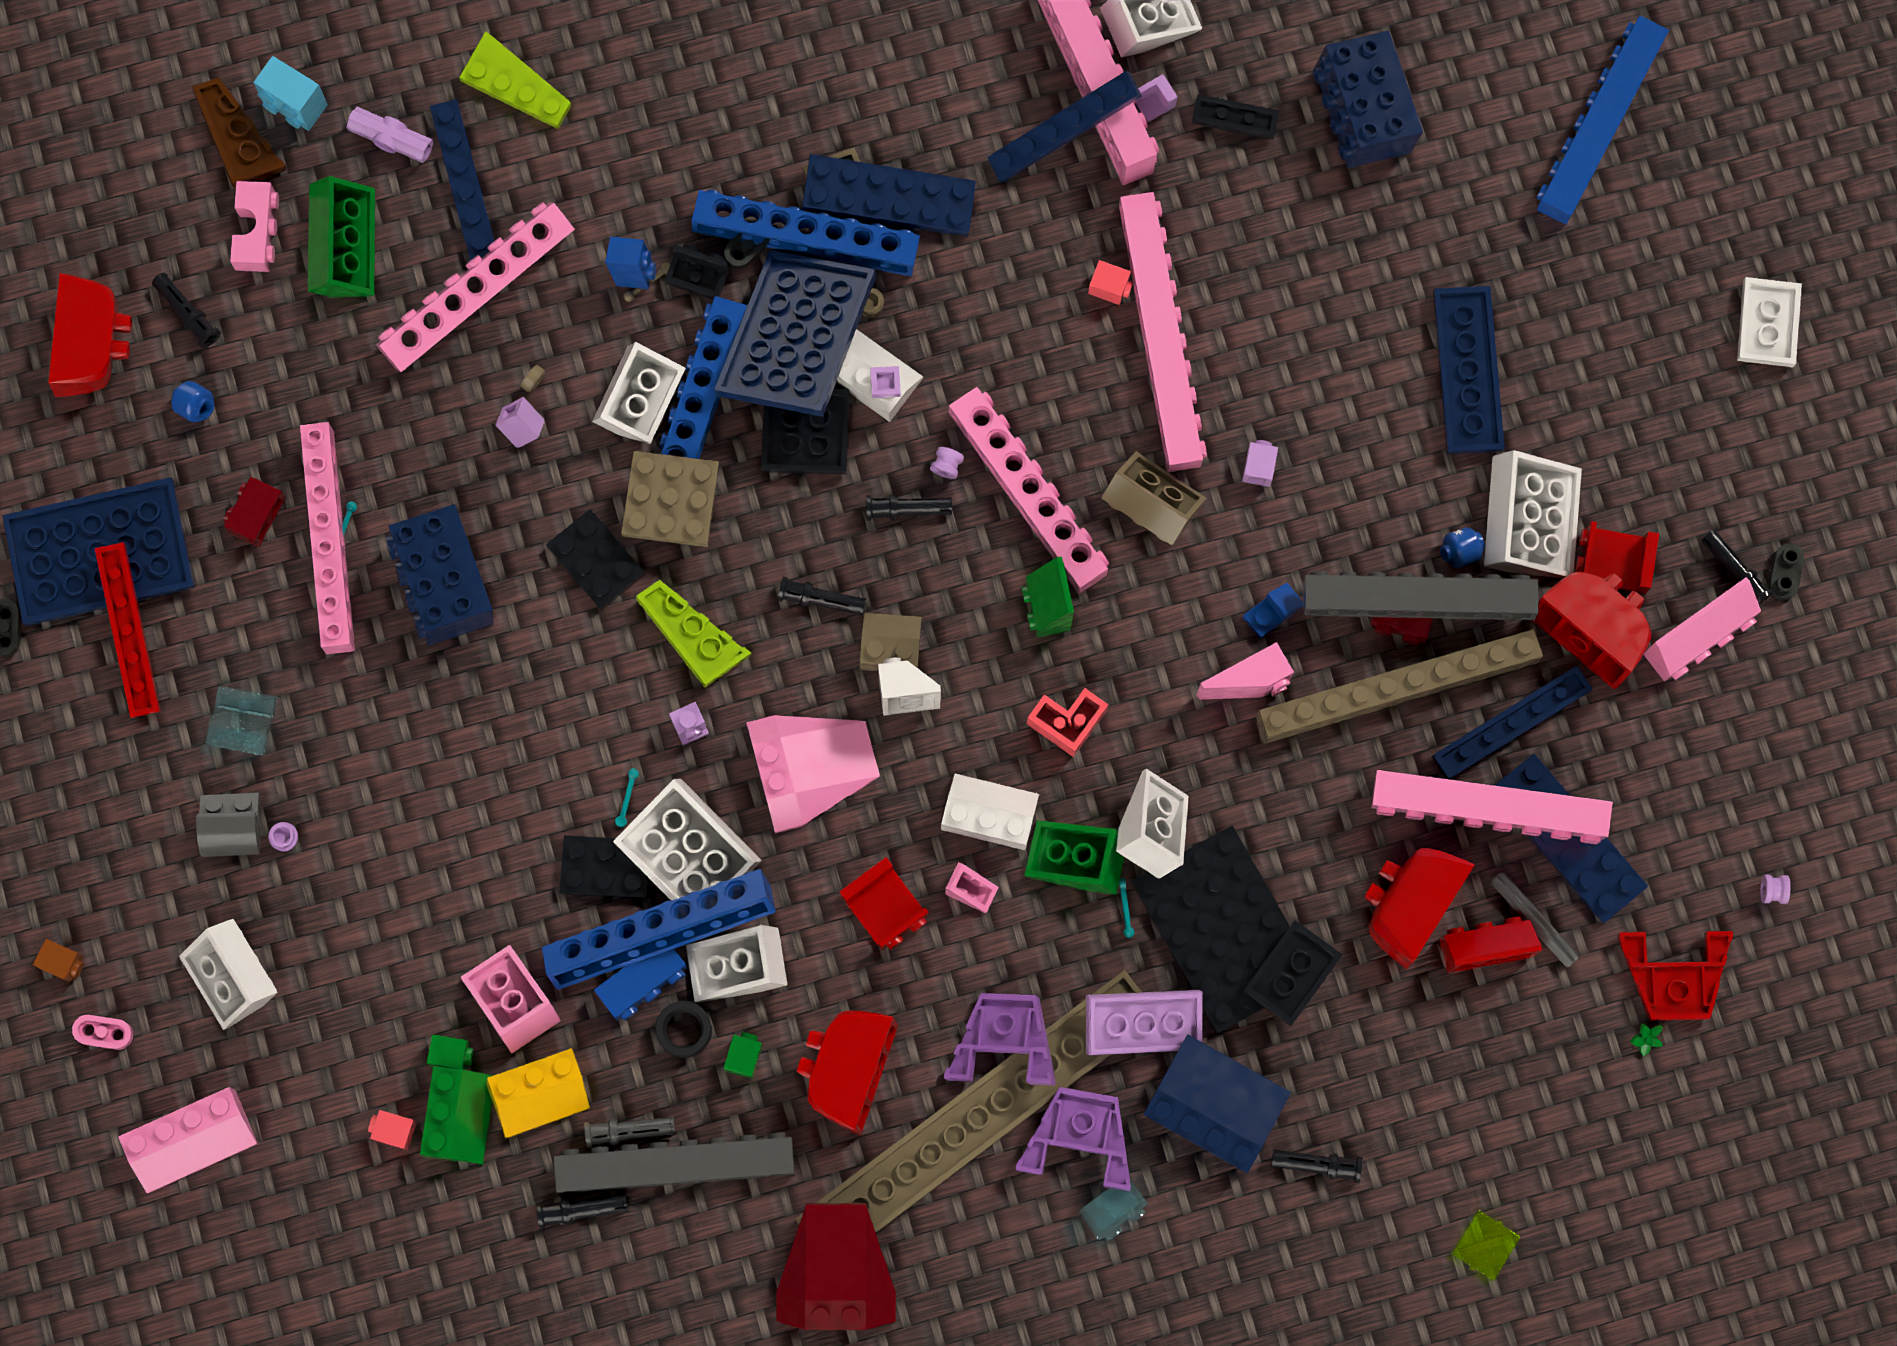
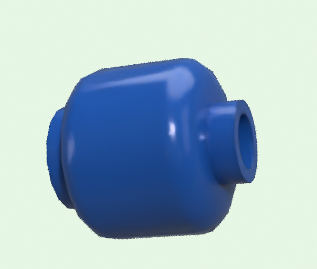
M186 381L173 391L171 399L172 409L176 414L192 423L201 422L212 414L214 410V396L211 391L193 381Z
M1468 527L1446 534L1440 547L1442 559L1455 568H1461L1480 561L1482 553L1485 551V544L1481 534Z

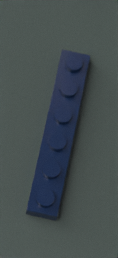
M1125 71L988 156L987 158L1000 182L1007 181L1141 98L1142 95L1131 72Z
M457 99L431 105L430 109L469 258L472 260L477 255L482 258L490 252L487 247L494 242V237Z
M1575 666L1438 751L1432 758L1444 777L1450 780L1587 695L1593 689L1578 666Z

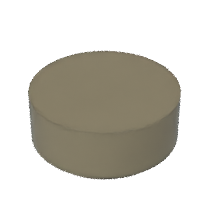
M871 289L862 313L863 316L875 317L882 312L884 298L879 290Z
M538 364L535 365L524 378L520 387L526 392L531 393L544 378L545 370Z

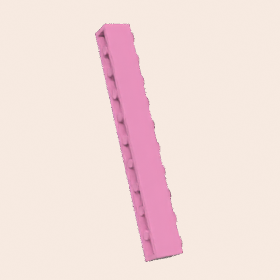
M1154 192L1120 197L1119 210L1167 472L1199 468L1202 465L1203 458L1207 457L1205 442L1200 441L1198 431L1202 430L1200 415L1195 414L1193 404L1197 403L1195 388L1190 387L1188 377L1192 376L1189 360L1184 359L1183 350H1187L1186 338L1184 333L1180 334L1178 324L1182 323L1181 311L1179 306L1175 307L1173 297H1177L1175 280H1170L1168 270H1172L1171 257L1169 253L1165 254L1163 244H1167L1165 227H1160L1158 219L1162 217L1160 200L1155 201Z

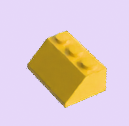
M572 1048L488 1077L486 1081L505 1139L590 1109L582 1075Z

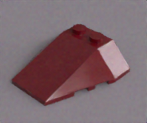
M806 1203L776 1291V1322L803 1330H868L896 1322V1290L866 1203Z

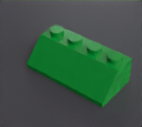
M327 176L309 184L308 292L327 297L374 296L375 188L333 176Z

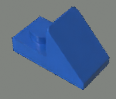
M1285 583L1270 591L1264 600L1245 613L1242 618L1261 640L1303 607V601L1290 585Z

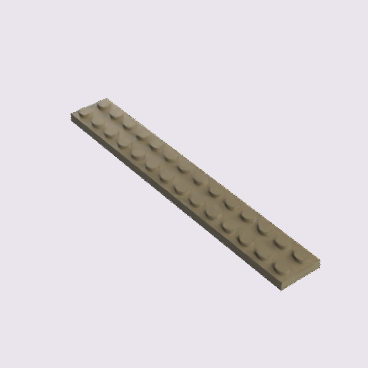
M1124 970L1092 995L1141 993L1142 991ZM1086 999L1046 1029L1056 1081L1055 1086L1031 1085L1027 1083L1029 1054L1014 1053L817 1203H866L876 1233L1051 1101L1059 1087L1068 1088L1111 1055L1086 1054ZM802 1214L795 1218L798 1224L800 1223Z

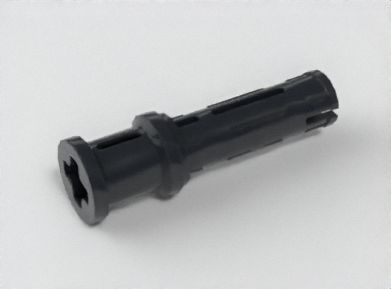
M163 272L157 275L152 281L153 287L159 291L182 318L185 330L192 332L198 339V345L201 348H207L215 343L221 335L219 329L211 326L206 320V314L203 311L196 310L166 273Z
M866 495V521H871L872 518H890V520L898 519V516L952 515V497L898 499L895 495H890L889 498H871L870 495Z
M1716 529L1701 539V542L1704 543L1721 565L1730 573L1735 580V585L1746 577L1749 579L1759 605L1773 594V591L1767 589L1757 578L1758 573L1755 570L1753 571V569H1748L1731 547L1722 539Z
M784 576L782 578L778 601L780 602L783 600L801 603L802 607L813 604L863 616L866 598L814 588V584H811V582L803 584L789 581Z
M1273 1149L1271 1168L1276 1167L1327 1174V1178L1331 1180L1338 1177L1352 1179L1355 1183H1360L1363 1157L1358 1156L1356 1159L1338 1157L1337 1153L1329 1154V1157Z
M626 1193L573 1202L565 1198L561 1199L558 1203L542 1205L541 1202L536 1203L539 1229H544L546 1225L564 1223L566 1226L572 1223V1220L628 1212Z

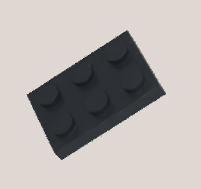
M591 509L546 544L550 552L601 611L645 576V572Z
M564 835L560 894L648 900L649 878L613 842L616 838Z
M1294 920L1243 992L1291 1027L1343 954Z

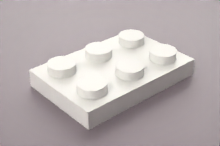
M1749 277L1743 280L1737 361L1786 367L1795 366L1802 284Z

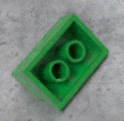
M433 1066L420 1151L421 1156L483 1165L492 1108V1099L486 1081L488 1077L493 1075Z

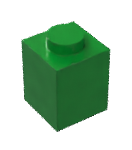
M741 1032L740 1036L733 1035L723 1068L725 1072L753 1080L763 1048V1044L757 1041L758 1036Z
M432 1035L427 1064L430 1067L438 1066L466 1070V1065L471 1066L474 1048H470L471 1043L468 1040Z

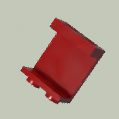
M1591 521L1587 528L1581 531L1579 545L1583 546L1582 556L1577 558L1575 572L1590 573L1601 577L1603 580L1614 573L1623 582V585L1618 590L1634 591L1646 595L1652 586L1659 533L1648 531L1642 537L1596 528L1597 522Z
M887 857L839 891L841 898L881 951L887 947L889 950L894 949L904 941L902 936L909 930L915 933L927 924L925 918L928 917L929 912L926 908H922L894 871L893 865Z

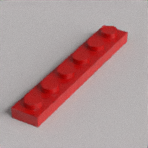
M122 542L95 548L130 718L161 712L126 545Z

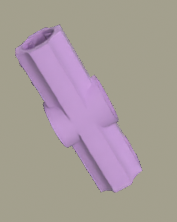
M360 107L352 110L348 118L347 130L373 141L377 147L386 152H399L421 163H424L431 153L432 139L407 129L405 124L389 116L382 118Z

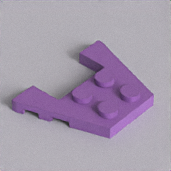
M981 993L965 1027L967 1031L961 1044L957 1045L953 1053L955 1055L950 1068L947 1067L944 1078L948 1081L973 1082L977 1052L1029 1054L1027 1083L1031 1085L1055 1086L1056 1081L1040 998L1036 995Z
M1059 1087L1034 1136L1030 1139L1023 1156L1019 1159L1016 1171L1043 1176L1049 1145L1106 1155L1109 1157L1103 1186L1130 1192L1131 1183L1118 1097Z

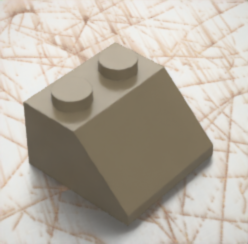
M864 613L860 670L878 671V664H883V660L888 658H901V661H909L918 668L922 617Z

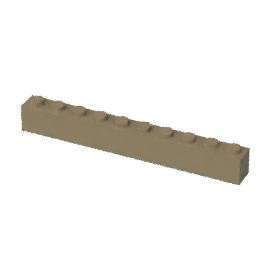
M1532 629L1259 710L1256 718L1264 743L1266 744L1537 664L1543 657L1535 631Z

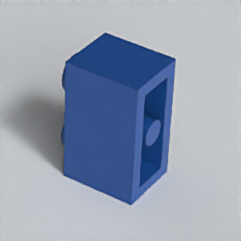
M610 237L605 263L616 286L649 289L651 280H654L656 277L657 267L656 263H653L651 251H648L644 240Z

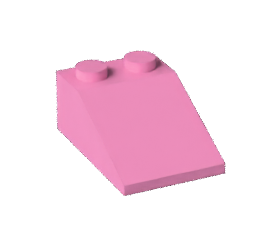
M1276 642L1205 680L1200 684L1196 695L1199 700L1261 698L1269 694L1275 697L1287 690L1286 686L1290 684L1294 671Z
M510 945L461 976L462 981L511 1054L561 1021L545 994Z

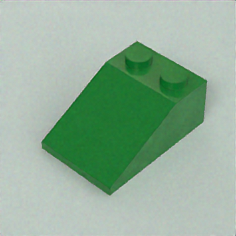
M1060 556L1027 575L1025 585L1021 586L1024 603L1029 602L1031 613H1027L1029 629L1035 630L1037 638L1071 630L1074 609L1063 559Z
M1037 820L1024 876L1089 892L1116 895L1124 862V856L1116 852L1118 831L1110 828Z

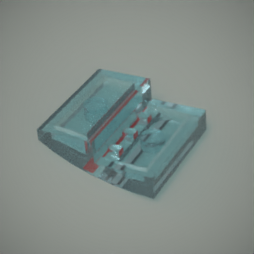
M219 686L214 714L210 716L206 744L264 755L277 696Z

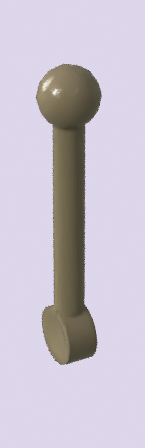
M667 262L662 265L661 270L656 273L655 279L651 280L650 284L662 275H667L670 263ZM635 288L632 291L625 292L623 295L624 300L627 302L633 301L634 296L643 289Z

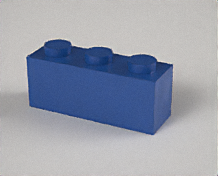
M675 949L625 966L594 989V991L616 1021L621 1018L625 1021L638 1012L636 1007L646 1000L647 1003H650L661 995L660 989L666 984L674 985L685 977L684 971L688 968Z

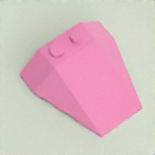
M773 715L746 722L775 833L808 824L824 811H828L838 802L853 795L880 777L865 721Z

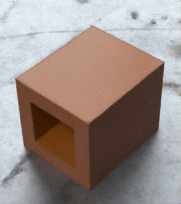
M45 939L33 966L71 983L73 978H77L83 969L84 963L82 960L84 956Z

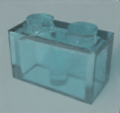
M1131 1180L1130 1192L1109 1188L1078 1211L1099 1241L1105 1237L1109 1242L1122 1232L1119 1227L1128 1219L1133 1224L1146 1214L1143 1208L1148 1203Z

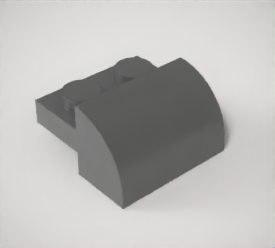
M259 792L200 796L199 814L196 815V832L201 857L260 854L261 827L259 818L261 798Z

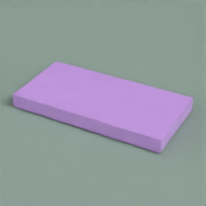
M1200 990L1086 995V1054L1088 1055L1178 1051L1187 1034L1202 1042V991Z

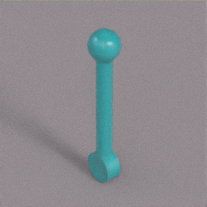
M353 501L346 504L347 512L342 523L343 535L352 512L357 509V504Z
M635 768L628 771L629 782L621 813L615 819L618 827H625L627 824L625 816L634 781L639 776V771Z
M1120 878L1119 887L1125 921L1123 934L1126 938H1132L1135 931L1131 928L1125 878Z

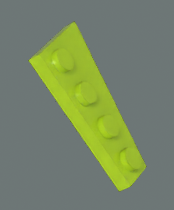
M485 31L459 77L461 82L559 129L571 108V102L487 31Z
M661 580L636 596L638 603L704 688L751 656L749 650L745 647L742 648L724 630L721 631L709 622L710 619L702 613L699 614L688 605L686 600Z

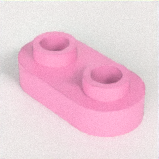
M83 1015L74 1022L72 1027L74 1038L78 1042L89 1046L121 1050L129 1046L133 1039L131 1026L119 1019ZM92 1025L94 1027V1033L90 1036H87L85 1034V1029L88 1026ZM122 1030L123 1037L120 1040H115V1032Z

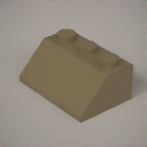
M1137 451L1115 473L1101 497L1113 509L1120 510L1132 518L1134 523L1144 526L1153 532L1158 539L1171 545L1183 534L1207 499Z

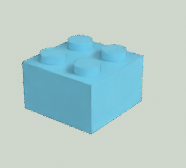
M274 56L270 58L253 82L258 91L257 96L262 99V106L272 114L276 115L279 112L286 117L285 120L297 129L303 127L310 131L328 105L319 84Z

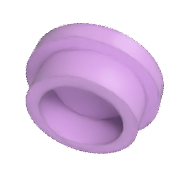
M277 823L269 832V842L278 851H289L297 844L298 832L290 823Z

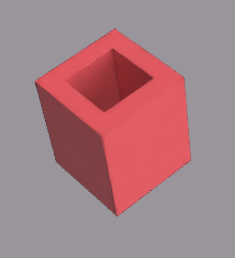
M1099 260L1089 285L1088 294L1120 305L1123 297H1129L1133 282L1129 281L1131 271Z
M379 1110L377 1116L373 1115L368 1132L372 1133L370 1139L408 1151L417 1122Z

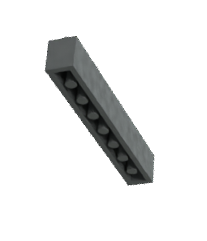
M1313 571L1310 575L1305 576L1303 582V616L1535 620L1538 615V579H1530V576L1527 575L1513 576V579H1501L1500 575L1494 574L1485 575L1484 578H1472L1470 574L1455 575V578H1445L1439 573L1427 574L1426 577H1414L1412 573L1385 576V573L1372 572L1368 576H1357V573L1349 571L1341 572L1339 575H1328L1325 571Z
M781 1132L768 1134V1139L757 1140L756 1135L739 1136V1141L727 1142V1137L710 1138L709 1144L697 1145V1140L679 1141L680 1146L668 1147V1142L650 1143L649 1149H638L637 1144L622 1145L620 1146V1151L609 1152L608 1147L591 1148V1153L579 1154V1149L561 1150V1156H554L556 1192L558 1194L795 1175L792 1137H786V1133Z

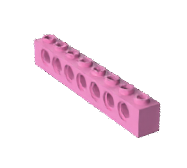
M542 202L531 211L533 216L525 223L523 220H520L509 229L511 234L507 238L502 240L499 237L487 247L490 252L482 258L479 255L474 257L465 265L468 270L460 276L457 273L452 275L444 282L446 288L437 294L436 291L430 293L422 300L424 306L418 311L411 309L400 318L403 322L396 329L389 327L378 336L381 341L376 346L398 372L405 370L575 230L554 202L547 205ZM537 223L543 225L545 229L544 237L539 240L532 234V229ZM515 241H519L524 248L522 255L519 257H515L511 253V245ZM493 259H498L502 264V270L497 275H493L489 270V263ZM471 277H477L480 281V289L475 293L470 292L467 288V282ZM451 294L455 295L459 300L458 307L453 311H450L445 305L446 298ZM429 312L434 313L437 317V323L431 329L427 328L423 322L424 316ZM411 330L415 334V342L407 347L402 343L401 338L405 331Z
M978 387L974 388L949 405L950 416L1052 558L1062 556L1067 579L1078 594L1082 593L1107 576L1108 560L1100 550L1098 552L1094 550L1090 544L1092 538L1084 528L1079 529L1074 522L1076 517L1068 505L1063 507L1057 498L1060 495L1051 482L1048 484L1041 476L1043 471L1036 460L1030 461L1025 454L1027 449L1019 437L1014 439L1009 432L1011 427L1002 414L999 416L992 408L994 403L991 397L986 392L981 393ZM978 416H985L989 423L979 426L974 422V419ZM995 438H999L1005 442V446L997 449L992 447L990 442ZM1010 461H1017L1022 467L1018 471H1011L1006 467V464ZM1031 483L1038 488V491L1034 494H1027L1022 487L1025 484ZM1043 506H1049L1054 510V514L1050 517H1044L1039 513V509ZM1059 529H1066L1070 532L1071 536L1066 540H1061L1055 535V532ZM1083 552L1087 556V560L1082 563L1075 562L1072 559V554Z
M329 422L300 425L321 648L326 654L355 651L334 431Z

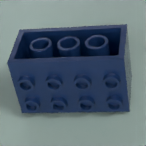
M1389 30L1326 45L1313 69L1315 82L1321 86L1323 92L1322 103L1324 108L1329 110L1331 116L1330 127L1333 134H1337L1340 143L1338 145L1341 159L1346 161L1347 167L1352 168L1411 153L1423 134V130Z
M455 504L388 525L390 535L385 536L386 545L391 560L397 559L398 561L395 562V567L401 587L407 586L404 589L405 599L410 613L416 612V615H413L419 639L425 638L427 646L493 625V609Z

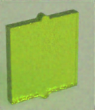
M1478 1210L1453 1250L1452 1255L1469 1265L1471 1271L1476 1270L1494 1281L1519 1241L1520 1236L1503 1226L1502 1221H1495Z

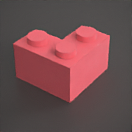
M1084 688L1068 711L1044 695L1028 716L1027 725L1074 757L1107 712L1108 704L1086 688Z

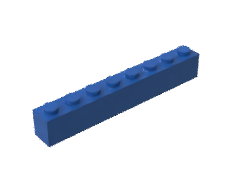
M1639 15L1635 24L1629 22L1622 35L1626 39L1623 47L1617 45L1610 58L1614 62L1611 70L1604 69L1597 82L1602 87L1598 93L1592 92L1585 105L1590 108L1587 115L1580 114L1573 128L1578 131L1575 138L1568 137L1561 150L1565 154L1562 162L1556 160L1549 173V176L1553 177L1550 185L1543 184L1536 199L1541 201L1537 211L1567 225L1669 29Z

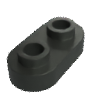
M739 233L727 244L724 250V258L728 262L729 268L733 270L747 268L768 248L766 246L770 238H765L759 245H755L752 240L744 239L742 242V233ZM739 254L742 256V259L735 260L733 256Z
M1787 543L1782 545L1773 557L1768 589L1773 591L1772 596L1777 600H1788L1799 589L1804 564V553L1795 544ZM1786 553L1793 554L1794 561H1789L1786 558ZM1781 580H1786L1789 583V588H1783Z
M3 598L0 599V656L9 657L14 655L20 647L21 611L12 600ZM5 611L11 612L8 619H2ZM10 639V645L2 647L3 640Z

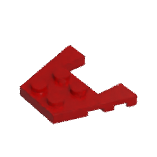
M1707 931L1704 933L1706 962L1649 963L1647 962L1646 932H1619L1617 934L1649 1021L1709 1020L1711 1018L1720 986L1721 974L1728 957L1729 945L1732 942L1733 931Z

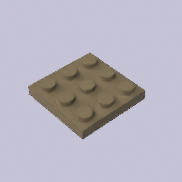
M634 451L621 533L622 537L708 547L719 461Z

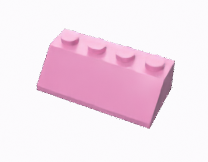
M1747 577L1657 640L1643 654L1664 682L1671 677L1674 680L1679 679L1689 671L1686 666L1695 660L1697 664L1701 663L1712 655L1709 651L1712 647L1718 644L1722 648L1734 639L1733 632L1739 628L1744 632L1757 622L1754 617L1761 612V609Z
M230 1087L119 1136L128 1162L146 1193H151L258 1144L237 1092Z

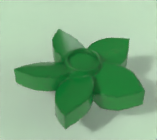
M1641 1024L1640 1034L1633 1036L1630 1042L1637 1046L1640 1053L1645 1056L1650 1052L1651 1046L1663 1047L1662 1042L1656 1037L1660 1034L1663 1027L1659 1025L1650 1030L1647 1025Z

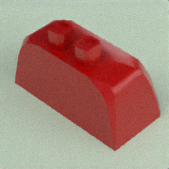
M59 273L48 381L55 397L87 394L106 387L112 375L113 359H129V341L115 340L116 332L131 333L133 322L130 315L118 313L115 295L106 285Z
M1574 572L1563 578L1538 601V615L1532 621L1612 689H1617L1634 670L1651 640V628L1645 616L1639 610L1644 602V598L1634 591L1627 598L1623 597L1617 591L1623 585L1622 579L1614 573L1603 580L1601 577L1590 573Z
M1421 848L1415 851L1402 867L1387 860L1378 875L1390 882V886L1385 891L1372 883L1364 895V898L1376 907L1368 925L1369 933L1373 940L1398 964L1407 969L1420 954L1475 864L1443 851L1430 848Z
M847 1010L840 1012L834 1017L826 1033L819 1031L809 1032L806 1046L819 1051L817 1059L813 1061L801 1057L797 1067V1072L809 1079L808 1101L812 1108L828 1120L859 1136L862 1135L898 1029V1023L894 1017L865 1011Z

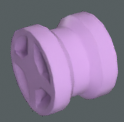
M938 447L936 451L937 459L931 464L930 470L939 476L956 479L958 475L957 467L963 462L964 456L953 449Z
M1768 874L1762 876L1760 886L1762 903L1778 901L1780 904H1788L1790 898V879L1788 875H1781L1779 878H1773Z

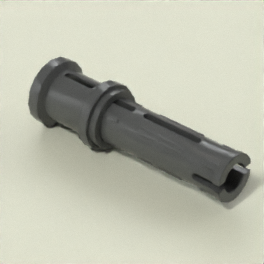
M673 1116L617 1123V1120L609 1119L608 1123L599 1124L584 1122L587 1149L592 1148V1145L607 1143L616 1146L621 1140L675 1135Z

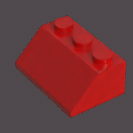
M1513 917L1503 920L1504 925L1493 926L1492 922H1485L1475 925L1476 930L1464 932V927L1446 930L1447 935L1440 938L1447 973L1533 958L1542 951V946L1531 921H1521V917Z

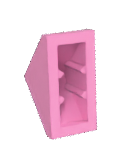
M958 862L946 887L945 895L987 913L999 887Z

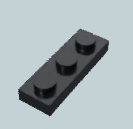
M1197 94L1191 124L1273 140L1279 110Z

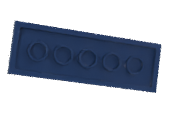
M810 154L802 209L804 211L823 212L829 215L968 237L976 181Z
M1490 286L1435 288L1433 290L1446 452L1447 454L1503 452L1505 444Z
M1535 753L1495 785L1571 796ZM1542 831L1539 836L1527 835L1603 924L1648 887L1607 838L1601 840L1598 844L1580 842L1581 837L1571 836V839L1560 840L1551 838L1550 832Z

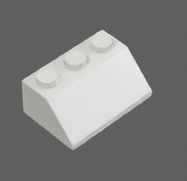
M856 329L836 384L843 389H849V393L890 422L922 381L923 376ZM899 366L901 397L872 398L870 368Z
M637 342L627 346L592 422L617 435L651 444L684 373L685 367Z
M888 658L883 660V664H878L883 715L940 709V685L909 661H901V658Z
M955 774L948 795L941 830L1026 850L1039 794Z
M234 919L207 928L179 956L223 1030L263 1007L278 993Z

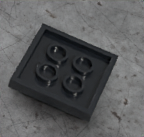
M833 389L823 417L764 405L761 472L847 475L849 389Z

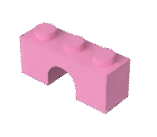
M237 181L235 210L239 217L255 219L256 225L248 234L232 235L230 262L235 271L269 272L270 263H274L275 248L271 246L272 236H276L277 221L273 219L274 209L279 207V194L275 192L271 182Z

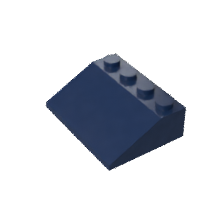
M1187 1034L1143 1115L1248 1174L1291 1091Z

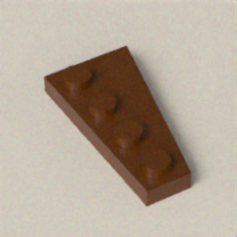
M219 78L192 86L194 96L233 188L236 187L237 181L253 182L286 171L284 162L281 158L277 157L271 145L261 136L255 128V124L241 110L239 103Z

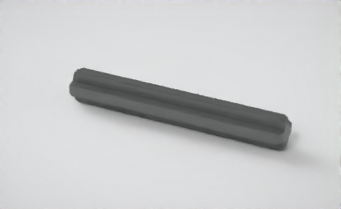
M1504 872L1499 873L1492 879L1491 884L1524 921H1531L1539 938L1566 967L1571 966L1578 960L1579 955Z

